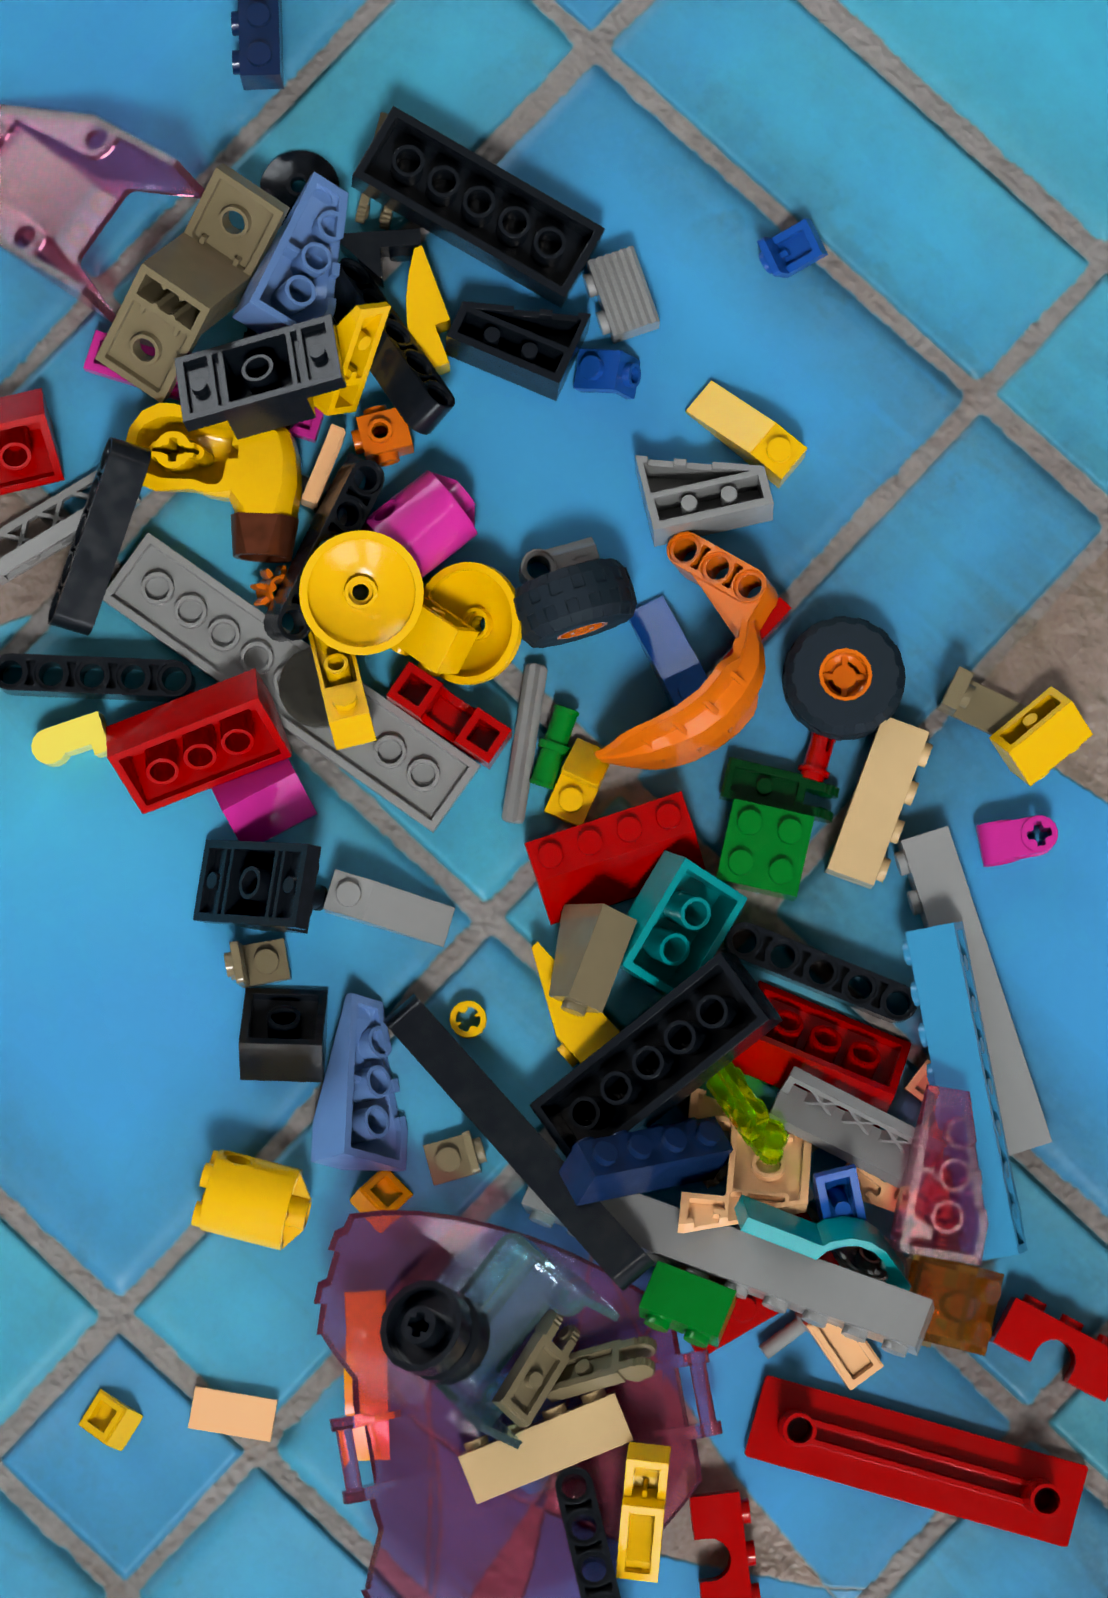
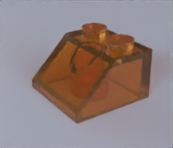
M914 1251L908 1277L911 1284L909 1291L932 1299L935 1307L923 1341L985 1356L988 1342L992 1335V1325L997 1303L1001 1296L1004 1274Z

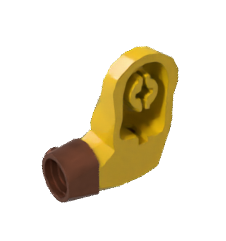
M157 403L142 410L129 427L126 442L151 449L150 464L142 486L154 491L198 493L211 499L231 502L234 509V514H231L234 558L261 563H285L292 561L299 524L297 517L302 496L301 459L296 440L285 427L237 440L228 421L188 432L183 423L181 405Z

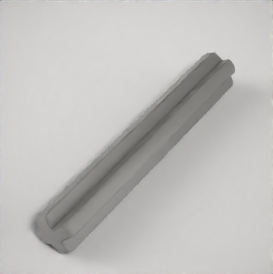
M527 663L524 669L502 811V819L513 824H522L525 820L530 787L529 779L532 774L548 671L546 666L542 664Z

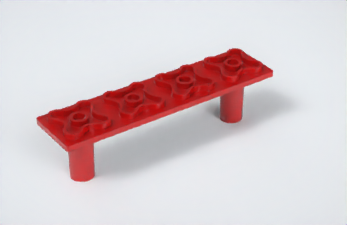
M770 1375L764 1378L744 1451L747 1457L1061 1547H1067L1069 1544L1088 1472V1467L1083 1464Z

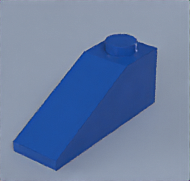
M663 596L636 608L634 616L629 619V622L673 708L698 690L707 679V676Z

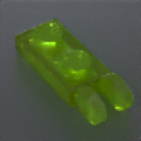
M730 1062L707 1081L706 1086L745 1143L751 1147L756 1156L760 1157L759 1160H762V1163L767 1165H777L782 1160L784 1149L782 1148H785L789 1134H787V1130H784L785 1127L781 1121L769 1118L765 1103L752 1092L742 1070Z

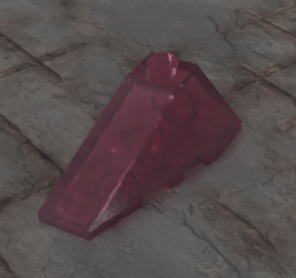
M930 1084L926 1086L896 1202L889 1241L890 1246L898 1252L981 1265L988 1229L987 1210L984 1208L981 1187L983 1182L981 1170H979L975 1145L977 1140L969 1091Z

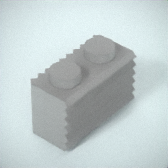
M629 246L587 261L588 273L582 275L589 298L596 296L601 307V311L595 312L602 335L610 334L612 342L615 344L659 329L660 320L634 246Z

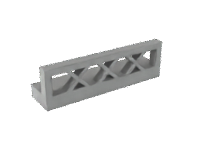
M97 470L0 528V540L7 539L18 542L14 550L0 557V584L2 586L72 544L84 508L64 518L61 517L64 502L72 497L87 500L89 494L82 493V491L92 486ZM139 497L137 499L136 505L141 503ZM56 507L54 515L47 514L48 511ZM37 518L53 521L49 529L32 539L26 538L30 522ZM21 528L19 536L12 535V533Z
M796 1066L793 1067L781 1085L765 1119L850 1164H855L856 1167L912 1196H915L920 1190L929 1166L938 1156L944 1144L943 1141ZM796 1083V1084L802 1086L803 1088H805V1089H807V1090H809V1091H811V1092H807V1091H805V1090H803V1089H801V1088L795 1086L794 1084ZM836 1106H841L847 1109L848 1111H844ZM873 1125H878L886 1130H881ZM910 1144H915V1145H917V1146H919V1147H921V1148L927 1150V1152H924V1151H922V1150H920V1149H918V1148H916V1147H914V1146H912V1145H910Z

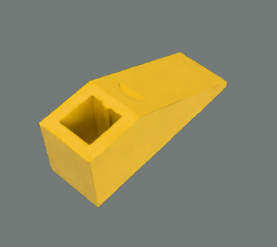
M311 630L308 636L336 750L376 741L356 655L331 648Z

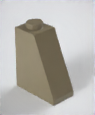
M604 903L564 904L549 991L550 997L562 1002V1010L580 1017H584L586 1012L603 1013L637 923L636 919Z

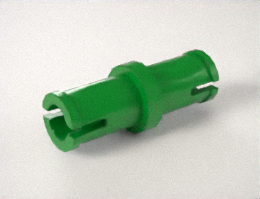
M554 705V711L545 738H540L538 747L541 750L532 776L529 779L530 783L554 790V784L563 757L568 756L571 749L567 746L579 712L564 706Z

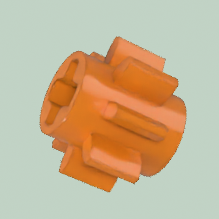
M285 565L277 566L274 575L268 568L259 571L262 580L257 584L250 585V588L256 590L257 600L253 603L254 606L264 605L269 608L274 599L273 592L277 589L276 584L281 585L286 575L287 568Z

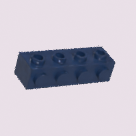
M238 0V11H231L232 35L239 36V50H232L233 74L240 75L244 90L284 89L282 0Z
M715 1116L702 1119L691 1117L680 1123L665 1126L654 1124L647 1129L633 1132L622 1130L611 1136L596 1139L594 1137H585L572 1146V1151L558 1172L576 1206L714 1179L729 1157V1154L733 1151V1148Z

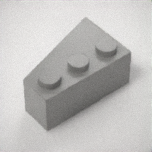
M635 455L636 475L654 547L668 544L669 540L680 532L689 531L701 537L773 520L774 502L764 466L712 462V464L689 463L687 459L674 458V461L648 459V456Z

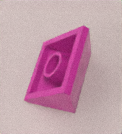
M288 758L211 788L239 841L265 842L317 815Z

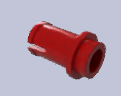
M811 732V739L804 763L800 764L797 770L801 772L802 777L823 783L824 779H828L830 775L827 772V767L836 740Z

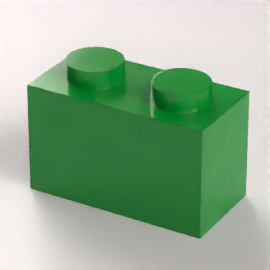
M657 1261L639 1304V1317L645 1319V1325L659 1332L667 1333L668 1329L684 1334L683 1339L697 1347L707 1348L708 1344L718 1348L735 1307L737 1291L664 1262Z

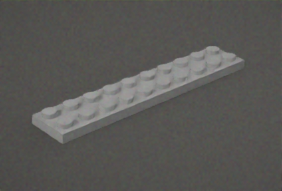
M149 532L106 589L103 602L217 682L256 668L274 700L284 729L432 833L436 831L481 767L476 761L364 683L363 687L376 741L336 750L311 646L303 640L284 642L272 640L264 629L263 621L265 614Z

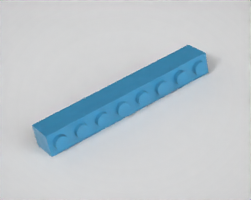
M963 921L905 932L907 940L903 941L902 944L903 955L908 966L912 965L915 979L910 985L911 996L914 1005L920 1006L923 1020L918 1026L919 1037L922 1046L928 1047L931 1061L930 1064H927V1078L932 1089L936 1088L939 1105H935L936 1123L940 1130L944 1129L947 1146L943 1147V1159L946 1169L948 1171L952 1170L955 1187L951 1188V1200L954 1210L961 1214L963 1228L959 1229L961 1249L963 1253H968L970 1263L1019 1255L1028 1249Z

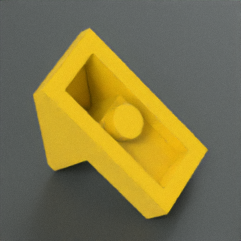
M580 738L576 739L561 768V774L544 809V813L573 826L585 822L610 767L609 763H602L597 759L594 753L602 748Z

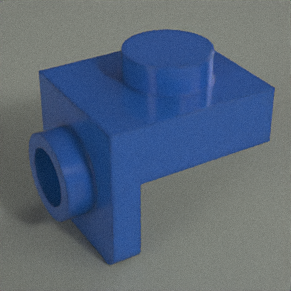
M808 218L801 220L772 238L763 237L757 241L761 250L759 253L760 262L764 269L775 277L789 278L828 255L812 220Z
M579 349L574 389L588 393H616L625 399L635 398L636 387L641 379L639 359L622 350Z

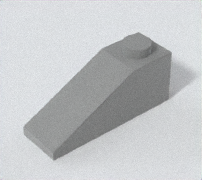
M337 869L334 870L323 907L324 911L328 914L443 948L455 912V907Z

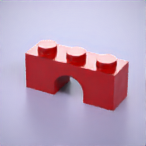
M410 661L386 694L387 700L489 770L512 738V729L479 707L474 708L447 690L443 683Z
M1024 1294L1022 1300L1017 1297H1011L989 1341L1031 1362L1037 1348L1042 1343L1048 1340L1060 1341L1066 1346L1070 1354V1365L1062 1381L1099 1401L1105 1402L1108 1397V1337L1100 1333L1096 1340L1081 1332L1084 1327L1082 1323L1063 1313L1059 1320L1044 1312L1047 1305L1028 1294Z
M738 1489L688 1495L694 1540L716 1539L722 1542L729 1552L728 1564L721 1574L711 1578L698 1579L700 1598H761L759 1583H751L749 1566H756L754 1541L745 1540L744 1524L751 1523L748 1498L740 1499V1491Z

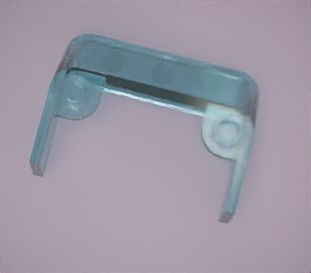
M509 1233L496 1243L459 1291V1293L478 1302L488 1317L491 1331L488 1351L480 1367L467 1379L453 1385L435 1386L479 1431L518 1449L523 1442L499 1419L503 1412L491 1402L505 1380V1377L500 1373L549 1308L564 1317H571L578 1314L586 1305L615 1322L621 1315L587 1282L542 1248L518 1233Z

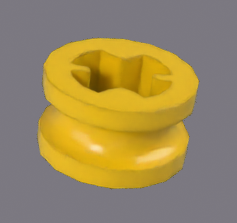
M474 1001L458 1003L452 1009L449 1019L453 1031L460 1037L468 1039L480 1035L485 1029L487 1022L484 1009ZM468 1008H472L478 1012L475 1014V1017H480V1023L478 1027L470 1026L468 1031H463L459 1028L462 1023L456 1022L458 1013L466 1014Z

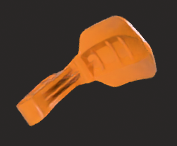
M689 531L680 532L669 540L667 545L669 560L685 578L702 588L736 639L733 641L734 652L731 656L717 664L698 690L670 710L620 734L610 744L594 752L597 759L602 763L645 770L670 769L694 762L717 750L745 727L755 714L758 704V692L762 686L766 670L760 630L778 601L775 587L759 569ZM697 550L692 559L683 561L689 552ZM729 568L728 573L723 578L715 579L721 570ZM762 586L756 596L748 598V594L753 588Z

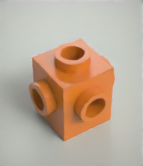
M386 405L373 406L365 409L363 416L356 417L358 429L351 431L356 455L365 453L366 460L375 461L381 467L398 463L400 456L414 453L408 424L396 408L387 409ZM380 434L386 435L383 438H376Z

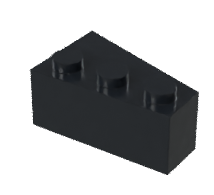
M463 301L446 336L445 352L446 355L557 401L579 353V349H581L588 333L591 314L578 313V316L555 314L552 313L553 310L540 309L539 312L514 310V306Z

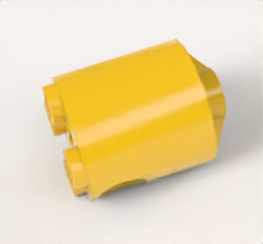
M224 1149L213 1151L210 1163H205L201 1174L199 1186L206 1189L201 1202L197 1201L191 1225L200 1227L202 1231L281 1251L305 1229L310 1214L312 1198L303 1179L302 1169Z

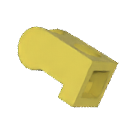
M96 711L39 731L34 736L31 744L34 757L50 767L62 766L71 756L92 749L97 757H106L107 724L104 715Z

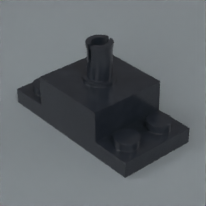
M332 314L174 358L182 419L188 432L225 421L229 422L237 440L285 426L289 430L296 423L316 418L313 396L346 387L337 328Z
M206 839L193 920L204 923L228 924L261 931L308 934L312 910L321 911L323 909L328 893L325 886L315 885L319 871L321 847L301 843Z

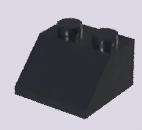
M246 988L239 1035L240 1080L323 1082L326 1058L328 990Z

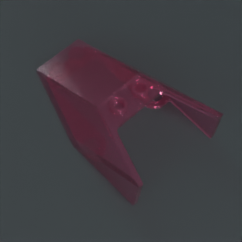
M0 104V247L113 323L116 314L81 266L83 256L130 193L138 191L201 199L204 188L177 159L95 115Z

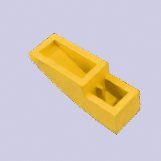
M421 245L414 248L409 268L406 293L407 327L437 373L443 375L450 372V364L439 334L450 329L451 321Z
M629 1442L621 1507L616 1578L658 1583L671 1446Z

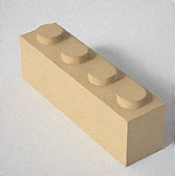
M891 717L879 725L825 873L868 889L874 886L875 881L883 883L891 863V859L884 857L890 842L898 843L905 821L898 819L903 804L911 806L919 786L918 782L912 781L917 766L925 768L933 747L932 744L926 742L929 731Z
M603 1388L588 1392L580 1396L582 1404L567 1409L565 1403L546 1409L541 1412L544 1419L530 1424L528 1427H518L515 1423H512L502 1428L505 1435L489 1441L486 1434L464 1443L466 1451L459 1453L458 1459L476 1504L634 1441L615 1391L606 1394Z

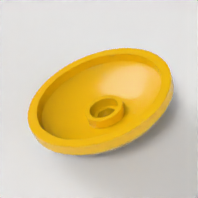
M365 530L341 533L321 544L308 559L302 571L299 584L301 611L313 633L331 648L353 655L380 653L401 642L415 626L420 616L424 599L422 576L411 554L394 539L381 533ZM358 584H363L368 588V595L363 600L355 599L352 594L353 588Z
M455 563L436 573L424 587V594L479 631L459 673L440 674L439 677L460 685H476L494 679L512 662L522 639L521 621L518 620L513 601L515 598V588L500 571L483 563ZM484 618V619H485V628H484V630L482 631V629H481V627H480V623H481V620Z

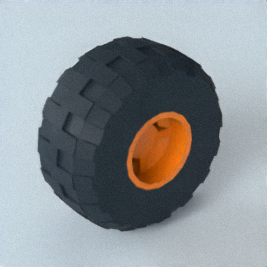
M612 558L582 562L538 576L516 588L515 598L513 599L518 620L521 621L522 640L532 648L562 645L610 630L632 618L637 605L634 588L626 567Z
M846 616L822 620L804 631L795 640L787 653L782 672V687L785 701L796 720L802 723L810 732L837 741L863 738L877 731L879 725L892 717L897 710L905 688V666L903 665L901 653L897 645L894 644L883 629L878 628L869 621Z

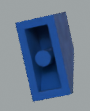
M855 1164L813 1174V1194L819 1222L824 1219L841 1216L867 1221Z

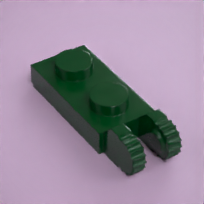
M729 757L719 799L733 802L734 798L815 816L814 821L832 823L833 812L822 807L803 804L806 791L822 798L836 799L840 789L833 785L804 778L802 774Z

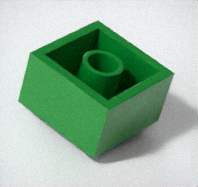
M734 798L715 877L733 888L795 901L815 816Z

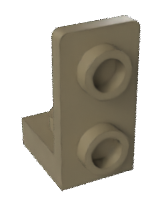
M959 666L937 710L982 732L993 735L1026 707L973 681L974 673Z
M284 938L242 945L239 941L229 942L231 952L224 953L228 978L231 977V980H236V983L242 988L292 980Z
M465 1131L461 1133L462 1135L423 1145L434 1186L482 1173L480 1164L487 1162V1158L480 1137L473 1139L471 1132Z

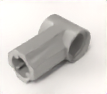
M589 537L545 550L533 549L527 552L522 559L519 569L521 584L523 585L529 580L535 579L527 572L528 565L533 562L543 563L550 573L578 563L600 559L593 538Z

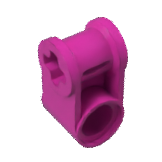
M1044 815L1015 820H999L976 826L983 867L1004 865L1019 861L1020 859L1044 855L1053 848L1058 838L1056 824ZM1034 826H1039L1040 832H1047L1049 835L1044 839L1042 846H1038L1035 839L1029 840L1027 836L1031 834Z

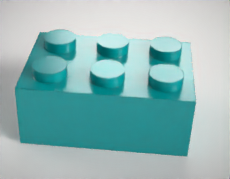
M664 850L627 913L628 916L636 919L637 923L620 969L663 996H666L715 956L748 898L686 857Z

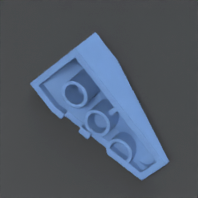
M315 171L311 174L250 280L232 318L256 333L261 334L328 314H332L333 317L336 308V299L334 298L335 283L340 273V263H338L340 240L344 238L348 192Z
M354 993L346 994L313 1119L311 1162L340 1170H406L408 1128L405 1116L399 1117L395 1093L400 1092L398 1078L392 1079L387 1056L391 1053L392 1047L388 1027L383 1022L386 1017L383 1002Z

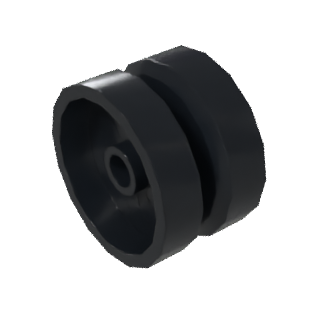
M419 1280L404 1286L390 1300L383 1313L380 1328L383 1351L390 1361L403 1370L435 1385H453L467 1379L480 1367L488 1351L491 1334L488 1317L478 1302L437 1281Z

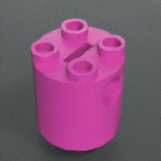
M427 470L370 514L361 530L384 534L401 544L415 560L423 578L478 535L475 528V503L456 479Z

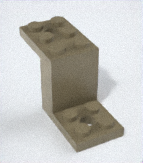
M224 163L217 166L185 231L141 264L95 359L158 402H165L170 397L177 383L174 358L191 354L200 336L238 306L290 207ZM230 211H236L243 217L244 229H238L231 224L229 220ZM141 338L147 339L153 344L155 356L147 355L141 349Z

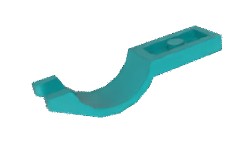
M741 1195L734 1207L740 1231L815 1260L827 1251L842 1246H859L874 1252L880 1258V1269L887 1271L885 1283L907 1291L911 1288L901 1259L879 1229L863 1219L841 1216L824 1219L816 1224L744 1195Z

